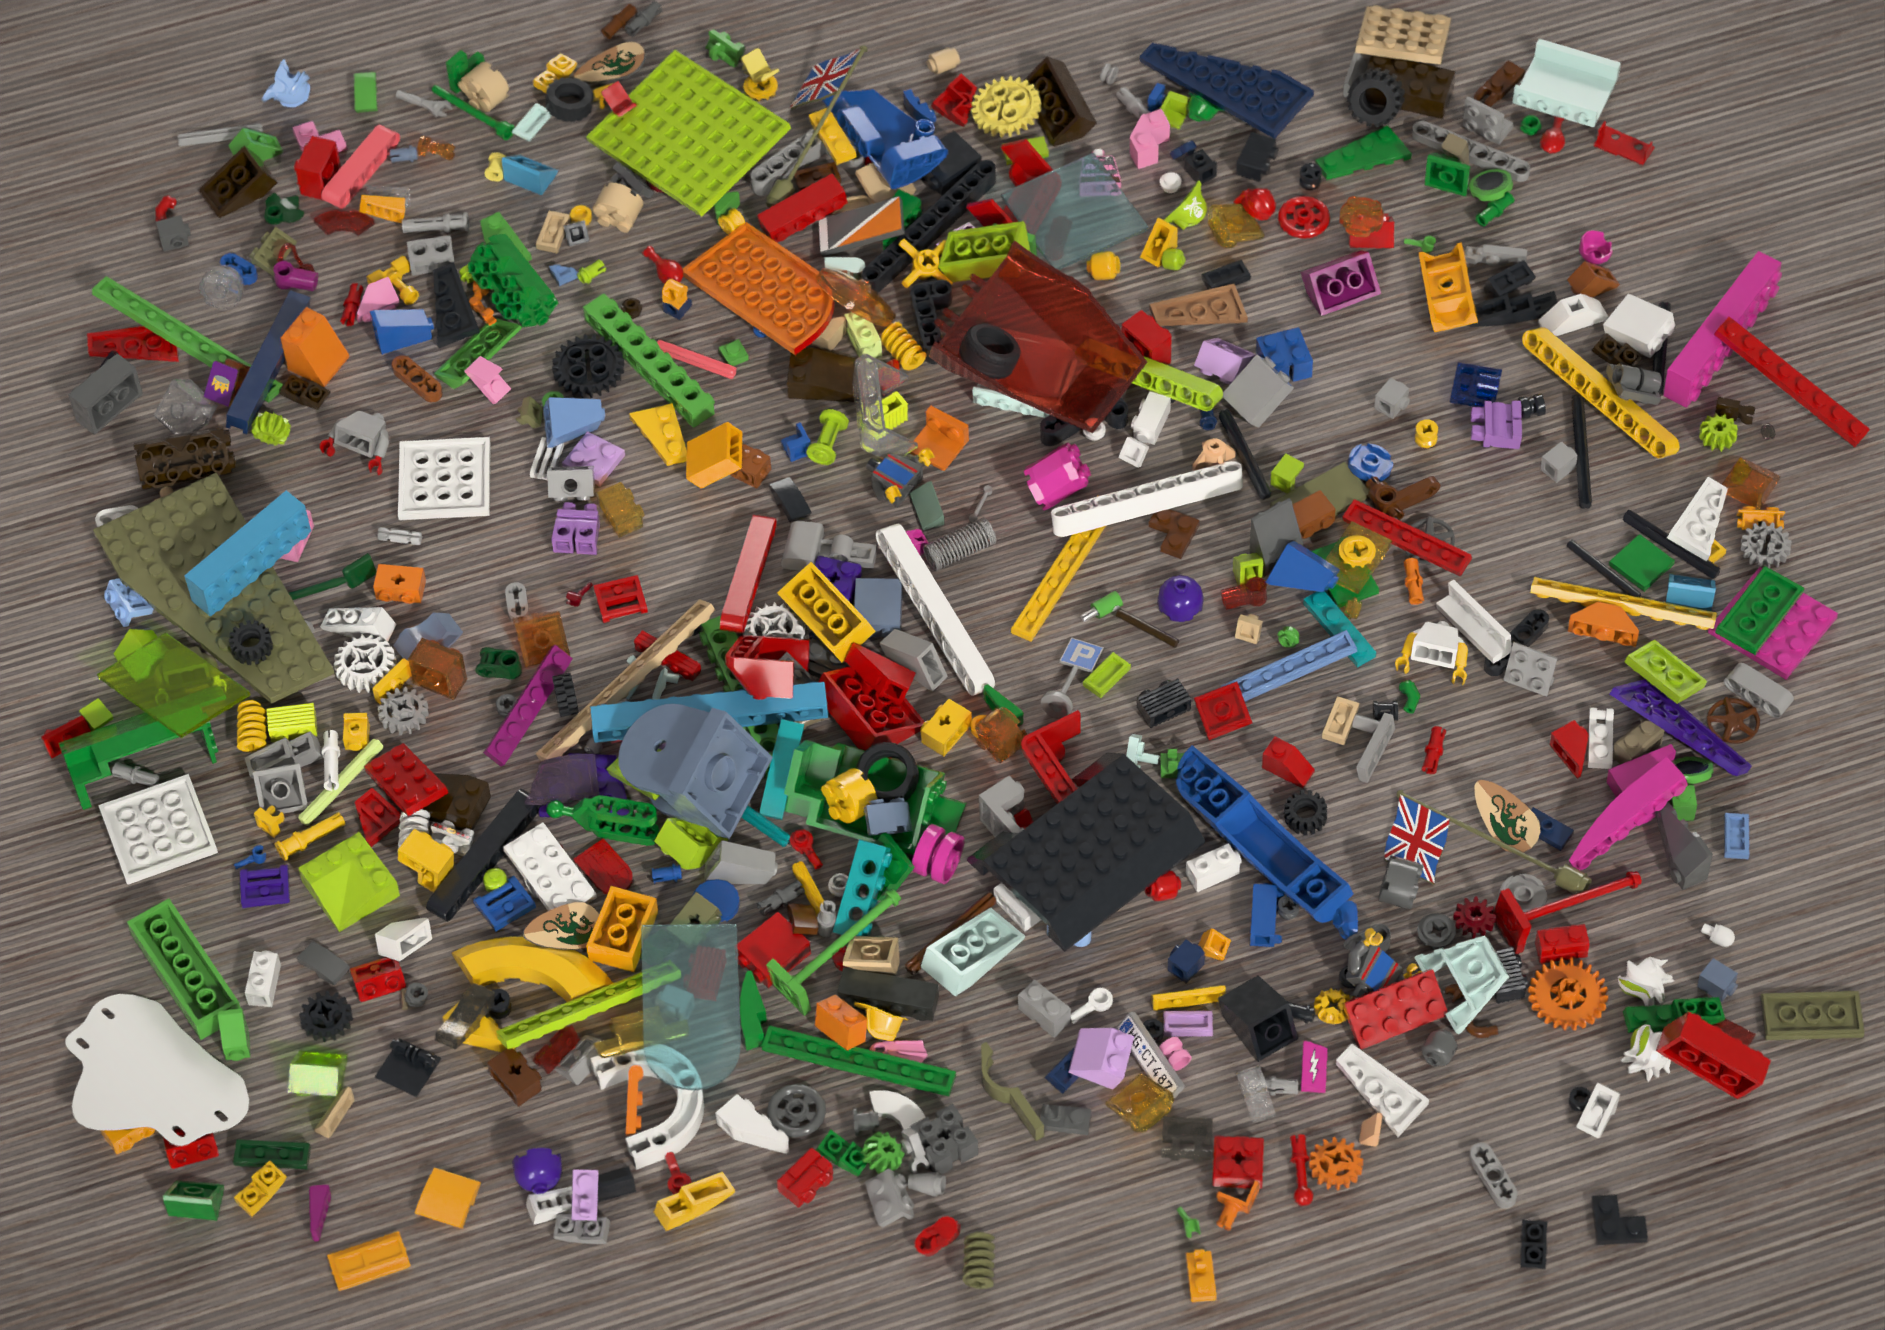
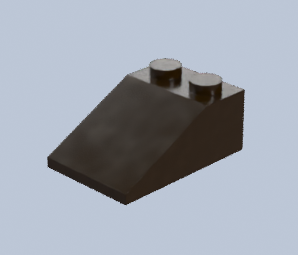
M243 146L199 189V192L217 217L222 218L263 198L278 182L260 157L246 146Z
M434 773L446 786L448 794L422 808L430 813L429 820L439 824L447 820L452 822L455 829L459 831L465 828L474 830L491 798L488 782L469 775Z

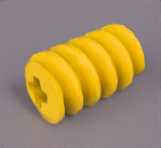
M900 322L892 323L882 333L881 344L899 361L904 370H914L924 362L926 352H922V347L917 345V341L912 339V336L907 333L905 328H902Z
M247 700L241 702L237 707V748L243 752L259 751L267 746L265 741L267 738L265 733L267 731V711L257 701Z

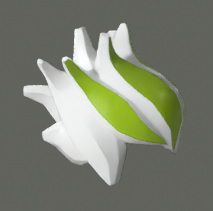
M1648 957L1639 965L1627 961L1626 977L1618 976L1621 990L1627 995L1642 999L1645 1006L1654 1005V997L1660 1004L1663 1003L1665 998L1663 984L1674 982L1672 976L1666 974L1661 968L1668 960Z
M1642 1025L1632 1033L1630 1050L1624 1052L1625 1057L1621 1059L1622 1062H1633L1628 1067L1629 1074L1645 1070L1647 1081H1649L1653 1074L1658 1078L1659 1071L1662 1068L1668 1074L1670 1073L1669 1066L1671 1060L1656 1052L1662 1032L1653 1033L1650 1025Z

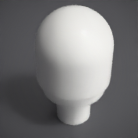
M1704 923L1701 930L1702 933L1711 936L1709 940L1722 947L1732 945L1735 940L1734 932L1722 925L1716 924L1715 927Z

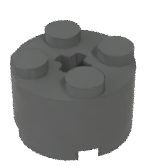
M1390 855L1386 867L1388 869L1383 877L1378 901L1404 909H1411L1419 887L1417 884L1424 865Z

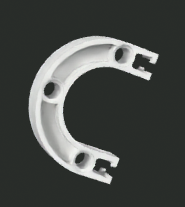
M635 1043L591 1058L592 1069L595 1077H598L601 1090L628 1080L630 1067L639 1065L643 1069V1076L663 1080L674 1089L678 1096L675 1110L666 1121L656 1127L626 1138L627 1149L630 1156H633L636 1170L665 1159V1154L668 1152L676 1154L693 1139L703 1119L704 1098L700 1078L695 1068L684 1056L671 1048L659 1044ZM622 1062H629L626 1065H620ZM688 1083H689V1084H692V1086H690V1087H684V1086H683V1085L688 1084ZM658 1141H664L661 1145L655 1144ZM647 1148V1149H645V1150H643V1151H641V1152H638V1153L636 1152V1151H638V1150Z

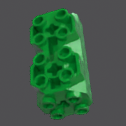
M507 234L492 235L488 238L490 240L489 243L486 245L483 242L479 244L470 258L468 271L481 289H492L494 291L491 296L492 302L504 319H516L521 327L524 328L536 326L537 324L542 326L547 323L549 316L559 302Z

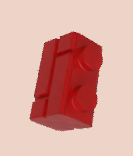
M1585 924L1537 930L1535 947L1540 964L1548 963L1551 960L1554 962L1560 961L1561 957L1563 960L1588 957L1590 943Z
M810 1148L777 1180L778 1191L800 1208L804 1203L808 1204L814 1199L816 1191L821 1186L826 1187L833 1179V1165L816 1150Z

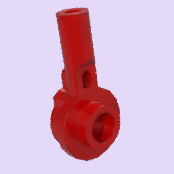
M805 829L795 830L790 836L791 847L800 852V854H805L815 870L820 869L823 863L812 848V834Z
M668 1152L665 1154V1159L671 1177L668 1179L667 1185L670 1193L675 1195L679 1193L681 1187L691 1184L692 1180L689 1175L680 1172L674 1153Z

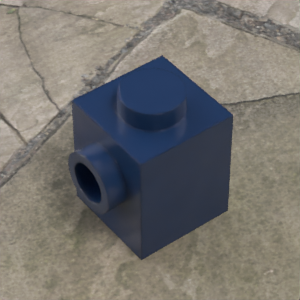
M1187 939L1181 945H1176L1168 958V971L1186 984L1205 965V952L1198 944H1192Z

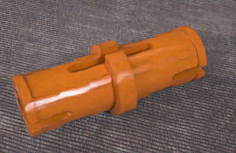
M1409 558L1404 561L1406 572L1404 581L1405 586L1408 587L1409 602L1412 605H1418L1424 601L1422 592L1423 578L1420 576L1419 563L1416 558Z

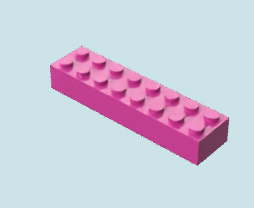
M1760 251L1755 254L1668 368L1664 397L1685 408L1692 401L1695 402L1698 399L1702 387L1708 386L1714 371L1718 372L1723 365L1724 358L1726 356L1730 357L1733 349L1716 337L1714 333L1728 316L1745 329L1754 325L1758 313L1765 311L1768 300L1774 298L1779 291L1777 284L1782 276V272H1780L1782 262Z

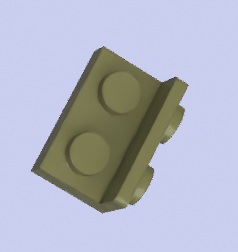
M275 227L271 233L267 231L260 240L263 244L261 248L255 247L249 256L252 259L250 263L256 264L274 276L275 264L286 259L297 241Z

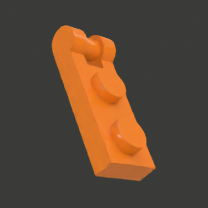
M639 1065L631 1066L628 1074L626 1136H633L636 1134V1130H641L642 1116L637 1115V1106H642L643 1091H638V1082L643 1078V1069Z

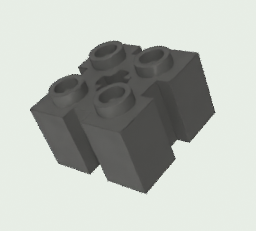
M953 1103L937 1111L936 1119L930 1121L926 1117L910 1126L919 1135L932 1172H939L941 1175L953 1169L954 1161L959 1159L962 1164L979 1155L978 1140L968 1126L963 1128V1118Z

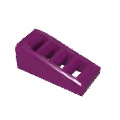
M327 1184L314 1185L309 1188L310 1231L314 1242L320 1240L331 1201V1191Z

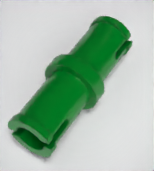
M1505 192V196L1501 199L1490 201L1487 204V208L1476 215L1477 223L1485 227L1495 217H1500L1503 211L1514 203L1513 195Z

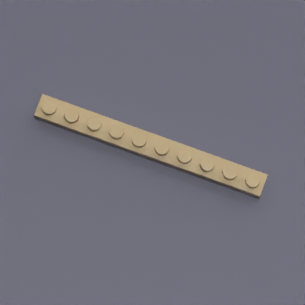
M698 600L536 753L540 761L550 765L558 762L570 747L575 746L579 742V738L592 730L590 707L600 704H617L625 699L629 691L642 683L648 673L658 668L665 657L675 652L682 641L691 637L699 625L709 620L710 615L715 611L713 605L709 602Z

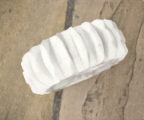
M774 602L772 606L768 607L765 603L763 609L756 607L755 613L750 612L743 633L744 636H758L756 632L759 629L762 631V636L804 639L805 628L804 622L790 607L786 609L784 603L779 607ZM787 625L792 629L790 634L786 632L785 627Z
M361 634L360 639L352 637V642L344 641V647H338V654H335L334 670L336 671V677L338 680H341L343 686L348 685L350 691L356 688L360 693L362 689H366L369 693L370 688H373L396 665L397 660L396 656H394V649L390 647L387 641H383L380 636L374 639L372 634L368 638H365L363 634ZM354 659L351 663L352 665L348 668L349 663ZM383 659L381 665L377 668L376 666L379 664V661Z

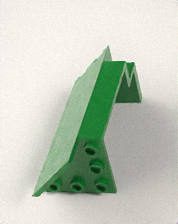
M219 686L58 743L82 809L85 810L92 807L85 784L112 775L108 762L189 733L200 731L212 764L217 763L215 753L218 752L209 718L207 714L203 713L202 709L227 701Z
M808 740L802 742L794 749L784 791V794L788 795L785 812L806 817L807 825L875 844L881 835L868 836L865 815L851 823H844L839 819L834 820L829 814V805L821 790L822 786L829 780L849 769L856 768L857 762L865 750L841 743L830 747ZM890 757L882 758L871 766L867 779L870 780L874 789L888 792L897 789L904 782L907 769L900 760ZM918 765V785L912 796L905 801L909 805L912 831L890 834L901 850L911 855H914L921 836L931 824L944 828L946 835L950 832L956 833L967 804L940 795L944 794L947 781H944L945 773Z

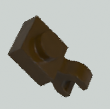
M1718 397L1715 413L1719 417L1726 414V419L1733 418V421H1737V418H1739L1742 423L1752 425L1753 417L1747 416V414L1754 415L1755 407L1742 406L1738 400Z

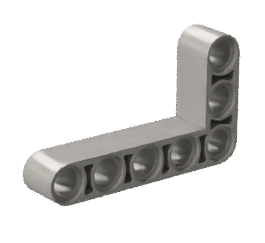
M814 128L752 170L751 184L754 194L764 196L771 191L776 180L789 177L814 133ZM818 134L797 171L803 170L824 154H828L831 157ZM846 135L856 151V158L839 165L848 173L856 175L855 172L865 167L864 157Z

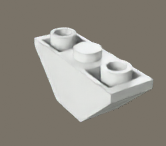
M1578 294L1560 300L1538 320L1540 327H1545L1555 336H1559L1606 321L1609 317L1599 300L1584 294Z

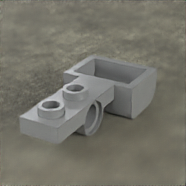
M794 521L791 523L781 560L782 569L801 571L810 562L815 565L818 556L860 564L863 568H874L878 552L877 545L855 543L846 535H836L833 540L824 539L825 533L821 523Z

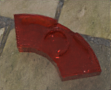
M337 209L322 213L313 218L314 223L327 235L334 232L347 231L359 236L375 225L372 217L356 210L339 211Z

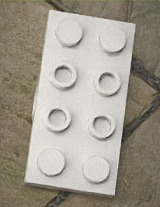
M544 823L539 824L503 847L506 855L524 877V882L531 894L536 898L538 897L548 911L573 902L588 904L597 898L596 892Z

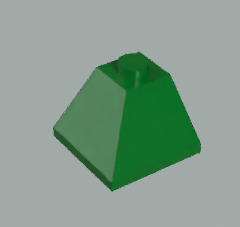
M1428 154L1425 186L1466 197L1470 166L1444 154Z

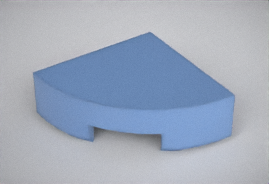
M559 264L549 266L550 273L559 286L578 278V272L572 267L568 268Z

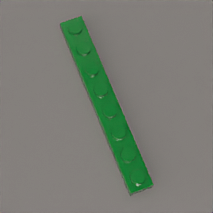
M770 1025L762 1043V1051L948 1097L956 1078V1071L859 1047H854L847 1051L835 1041Z

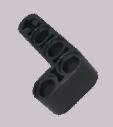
M946 280L919 283L911 288V308L922 352H926L925 361L929 364H938L944 358L943 340L935 310L948 308L952 304V285Z
M1102 385L1044 418L1040 423V440L1045 446H1055L1083 430L1084 425L1090 419L1100 420L1103 418L1110 427L1123 429L1128 424V405L1111 386Z

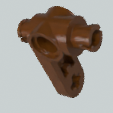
M1434 476L1427 477L1400 491L1389 486L1386 482H1380L1378 477H1373V480L1369 479L1365 484L1370 490L1368 497L1374 503V509L1393 518L1396 517L1398 520L1404 517L1403 510L1432 497L1441 486Z

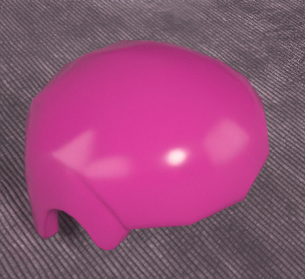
M1587 231L1581 237L1579 253L1585 261L1599 265L1607 262L1612 256V243L1605 240L1604 233L1601 231Z

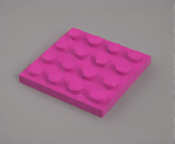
M1759 567L1716 618L1714 629L1709 628L1708 633L1787 680L1834 623L1838 613L1803 593L1756 655L1716 634L1718 625L1762 570Z

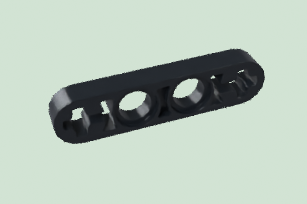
M1541 609L1530 612L1510 632L1511 647L1514 642L1527 647L1532 645L1548 628V613ZM1534 620H1543L1542 622L1539 621L1534 625ZM1527 632L1530 637L1528 639H1521L1518 637V633ZM1510 654L1499 660V666L1494 665L1493 667L1490 666L1492 662L1485 657V672L1490 676L1501 675L1507 668Z

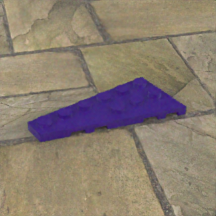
M1646 679L1613 687L1609 695L1647 718L1666 733L1673 735L1715 762L1729 774L1735 776L1746 774L1752 767L1751 764L1684 707L1670 700Z

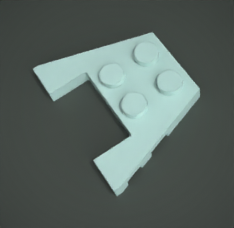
M1485 936L1458 943L1455 947L1448 949L1440 948L1434 950V953L1420 954L1414 957L1422 972L1433 969L1435 973L1445 965L1450 969L1466 998L1465 1002L1446 1013L1450 1024L1457 1034H1460L1509 978L1490 941Z

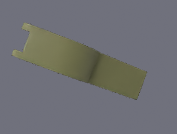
M987 1042L981 1044L982 1083L985 1091L994 1100L1004 1104H1011L1035 1141L1043 1138L1044 1124L1019 1088L999 1086L989 1077V1068L994 1064L991 1058L993 1051Z

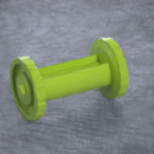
M825 409L819 417L823 428L818 441L808 446L806 454L816 463L830 465L836 459V454L832 447L838 431L847 429L849 420L840 411Z

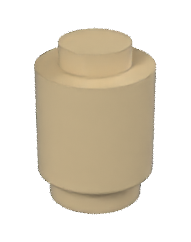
M946 48L930 54L929 60H927L929 70L936 75L956 68V65L960 64V58L955 48Z

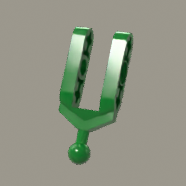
M595 796L592 799H582L574 807L564 806L559 800H552L546 807V812L551 818H560L562 815L571 816L586 831H592L599 838L652 846L656 844L654 841L659 834V828L655 824L657 812L655 807L649 803L608 796ZM600 805H604L600 810H596ZM620 809L629 810L627 815L621 816L617 814ZM646 812L650 813V815H648L647 818L642 817L646 814ZM603 823L607 824L603 829H599V826H602ZM630 826L632 830L628 833H623L620 831V828ZM648 831L653 832V834H650L649 837L645 836V834H647Z

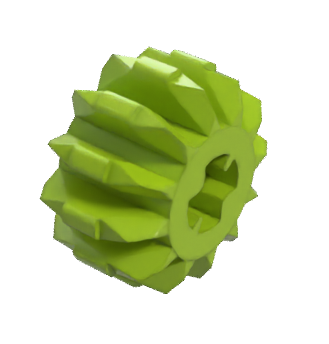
M265 411L264 413H258L253 421L251 432L256 439H260V442L277 446L278 444L285 443L287 437H289L291 425L288 423V419L282 418V415Z
M1715 413L1713 417L1707 416L1705 421H1702L1699 437L1703 441L1704 447L1711 446L1712 451L1718 448L1722 452L1724 447L1730 449L1732 443H1735L1737 440L1738 427L1734 424L1733 418L1726 419V414L1719 417Z

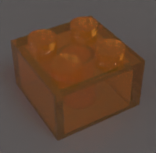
M421 638L408 658L413 684L449 699L455 700L467 681L463 654L457 649L444 647L435 640L429 641Z

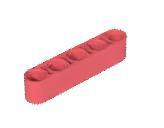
M377 125L324 187L322 200L340 209L345 208L390 155V149L396 148L400 140V134L382 125Z

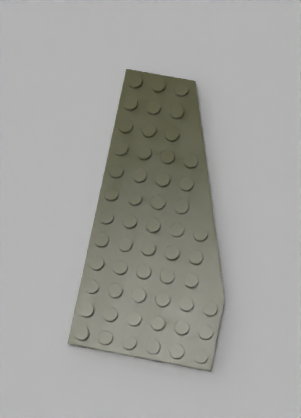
M217 473L93 529L96 539L122 584L130 587L150 603L153 609L201 644L204 650L247 681L255 691L270 703H274L335 674L332 665L273 566L266 569L259 575L256 581L248 584L238 596L233 597L220 611H217L211 617L192 602L185 575L247 524ZM248 620L251 621V624L254 623V620L258 621L259 625L261 623L265 624V627L269 629L273 642V650H270L271 655H265L266 660L262 661L259 659V664L256 665L255 661H252L251 665H247L246 661L244 664H241L232 655L229 645L230 632L234 633L233 628L236 626L239 629V623L241 622L243 625H247L246 621ZM250 638L244 641L242 646L253 647L260 640Z

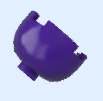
M1176 575L1164 581L1160 587L1157 604L1159 611L1169 616L1170 620L1185 622L1192 620L1194 615L1199 611L1201 612L1204 596L1201 586L1193 578L1185 575Z
M549 1148L527 1150V1155L520 1158L516 1155L512 1161L516 1182L520 1187L534 1194L546 1193L558 1184L562 1176L561 1154H552V1150Z

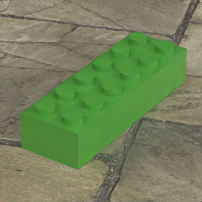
M169 898L127 921L131 936L200 1040L220 1030L218 1011L241 1009L239 1001Z

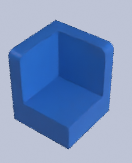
M801 422L796 424L797 434L781 439V444L791 462L806 457L807 448L811 444Z

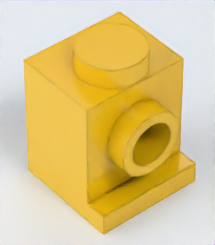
M345 713L343 716V742L345 750L359 751L364 749L369 744L370 733L367 713Z

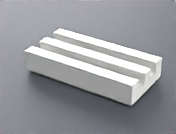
M541 438L530 470L531 478L547 480L545 471L552 450L556 448L550 467H557L564 443L547 448L540 471L537 473L543 453L547 447L546 438Z

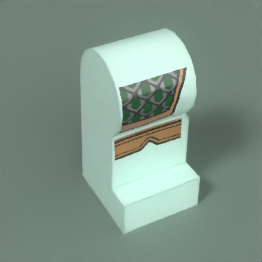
M825 257V278L830 287H834V282L849 281L854 284L862 282V271L865 268V262L862 259Z

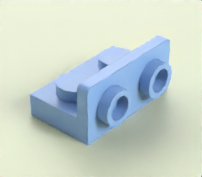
M119 578L109 580L104 597L123 627H128L133 617L152 614L153 608L151 604L130 587L122 584Z

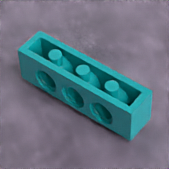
M864 840L858 841L833 933L842 935L857 922L852 916L855 908L859 907L862 910L863 917L879 903V900H877L878 892L883 890L886 877L883 876L886 867L890 866L892 860L891 848ZM870 861H873L876 865V869L872 874L866 872V865ZM866 884L869 887V894L863 898L859 894V889L862 885ZM872 923L866 926L856 936L869 937L872 930Z

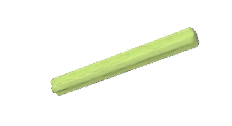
M372 739L338 775L339 788L337 790H334V783H332V791L324 789L299 815L298 819L303 825L309 826L364 769V765L371 762L383 749V745L378 739Z

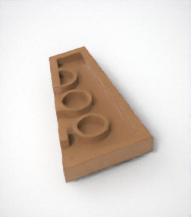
M1235 284L1150 304L1152 317L1160 326L1247 323L1248 321Z

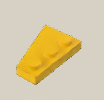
M673 403L629 413L630 420L639 427L642 435L650 441L653 449L667 466L686 462L687 449Z

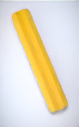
M799 861L792 865V871L797 880L802 884L801 888H804L805 895L813 906L816 916H818L821 903L824 905V899L804 862Z

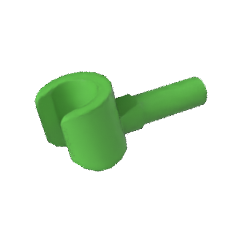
M1426 236L1423 241L1404 239L1405 244L1421 247L1425 253H1430L1436 242L1433 236Z
M1182 1207L1177 1208V1212L1184 1220L1186 1237L1192 1238L1191 1232L1193 1231L1198 1232L1200 1235L1199 1221L1188 1217Z

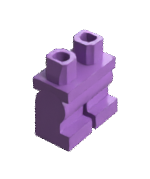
M1485 401L1484 407H1472L1471 422L1482 423V425H1472L1471 440L1483 441V447H1490L1491 445L1499 448H1520L1522 439L1521 401H1512L1511 404Z
M565 502L562 509L557 510V518L551 538L553 552L573 554L575 540L577 554L597 555L600 521L596 504H586L584 510H576L574 503Z

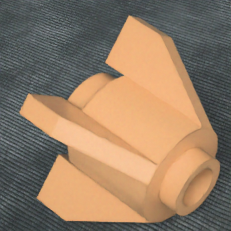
M1216 438L1202 442L1203 451L1193 463V471L1203 469L1205 466L1207 468L1222 464L1227 460L1235 458L1234 449Z

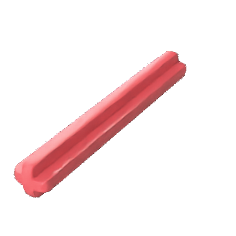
M658 340L657 342L660 349L664 353H669L673 359L728 379H733L736 375L737 368L735 366L663 340Z

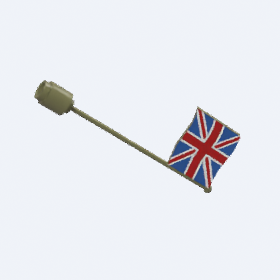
M861 45L859 50L845 56L826 60L812 68L790 110L792 111L804 104L820 101L833 95L834 97L789 177L776 180L766 198L767 207L771 208L795 193L791 180L864 52H867L865 45Z
M1398 790L1396 796L1399 798L1396 819L1386 841L1385 861L1388 862L1390 855L1423 864L1420 878L1434 886L1436 868L1446 845L1449 822L1554 873L1555 884L1573 894L1587 891L1591 884V878L1587 877L1586 873L1568 864L1555 869L1403 793V790Z

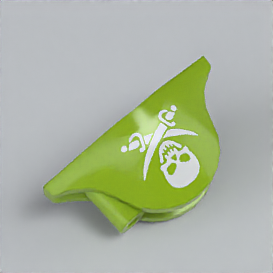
M1200 181L1194 185L1181 204L1164 221L1176 223L1184 230L1186 227L1197 225L1205 217L1207 205L1201 193Z

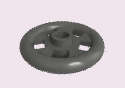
M791 1084L782 1087L773 1094L767 1107V1116L772 1126L777 1131L779 1129L782 1130L789 1137H803L813 1133L821 1126L826 1115V1105L820 1093L804 1084ZM794 1094H803L804 1100L793 1099ZM781 1100L788 1102L784 1110L777 1108ZM815 1104L816 1112L809 1113L808 1105ZM794 1110H800V1111H801L800 1113H797V1114L792 1113ZM785 1116L791 1123L785 1125L780 1120ZM808 1119L809 1124L802 1127L799 1126L798 1122Z

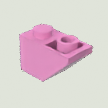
M389 277L368 285L357 312L356 320L358 323L361 321L365 323L372 321L370 314L372 310L397 309L399 298Z

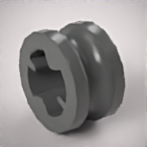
M510 694L501 695L496 701L498 714L506 718L515 704L516 698ZM509 703V704H510V705H509L510 708L505 709V708H504V707H505L504 704Z
M1285 895L1279 899L1278 914L1283 919H1293L1298 915L1300 906ZM1289 904V906L1292 907V910H1288V908L1285 907V905Z
M421 983L410 984L405 993L406 1003L412 1007L424 1005L428 996L427 988ZM415 992L420 993L418 998L413 997Z

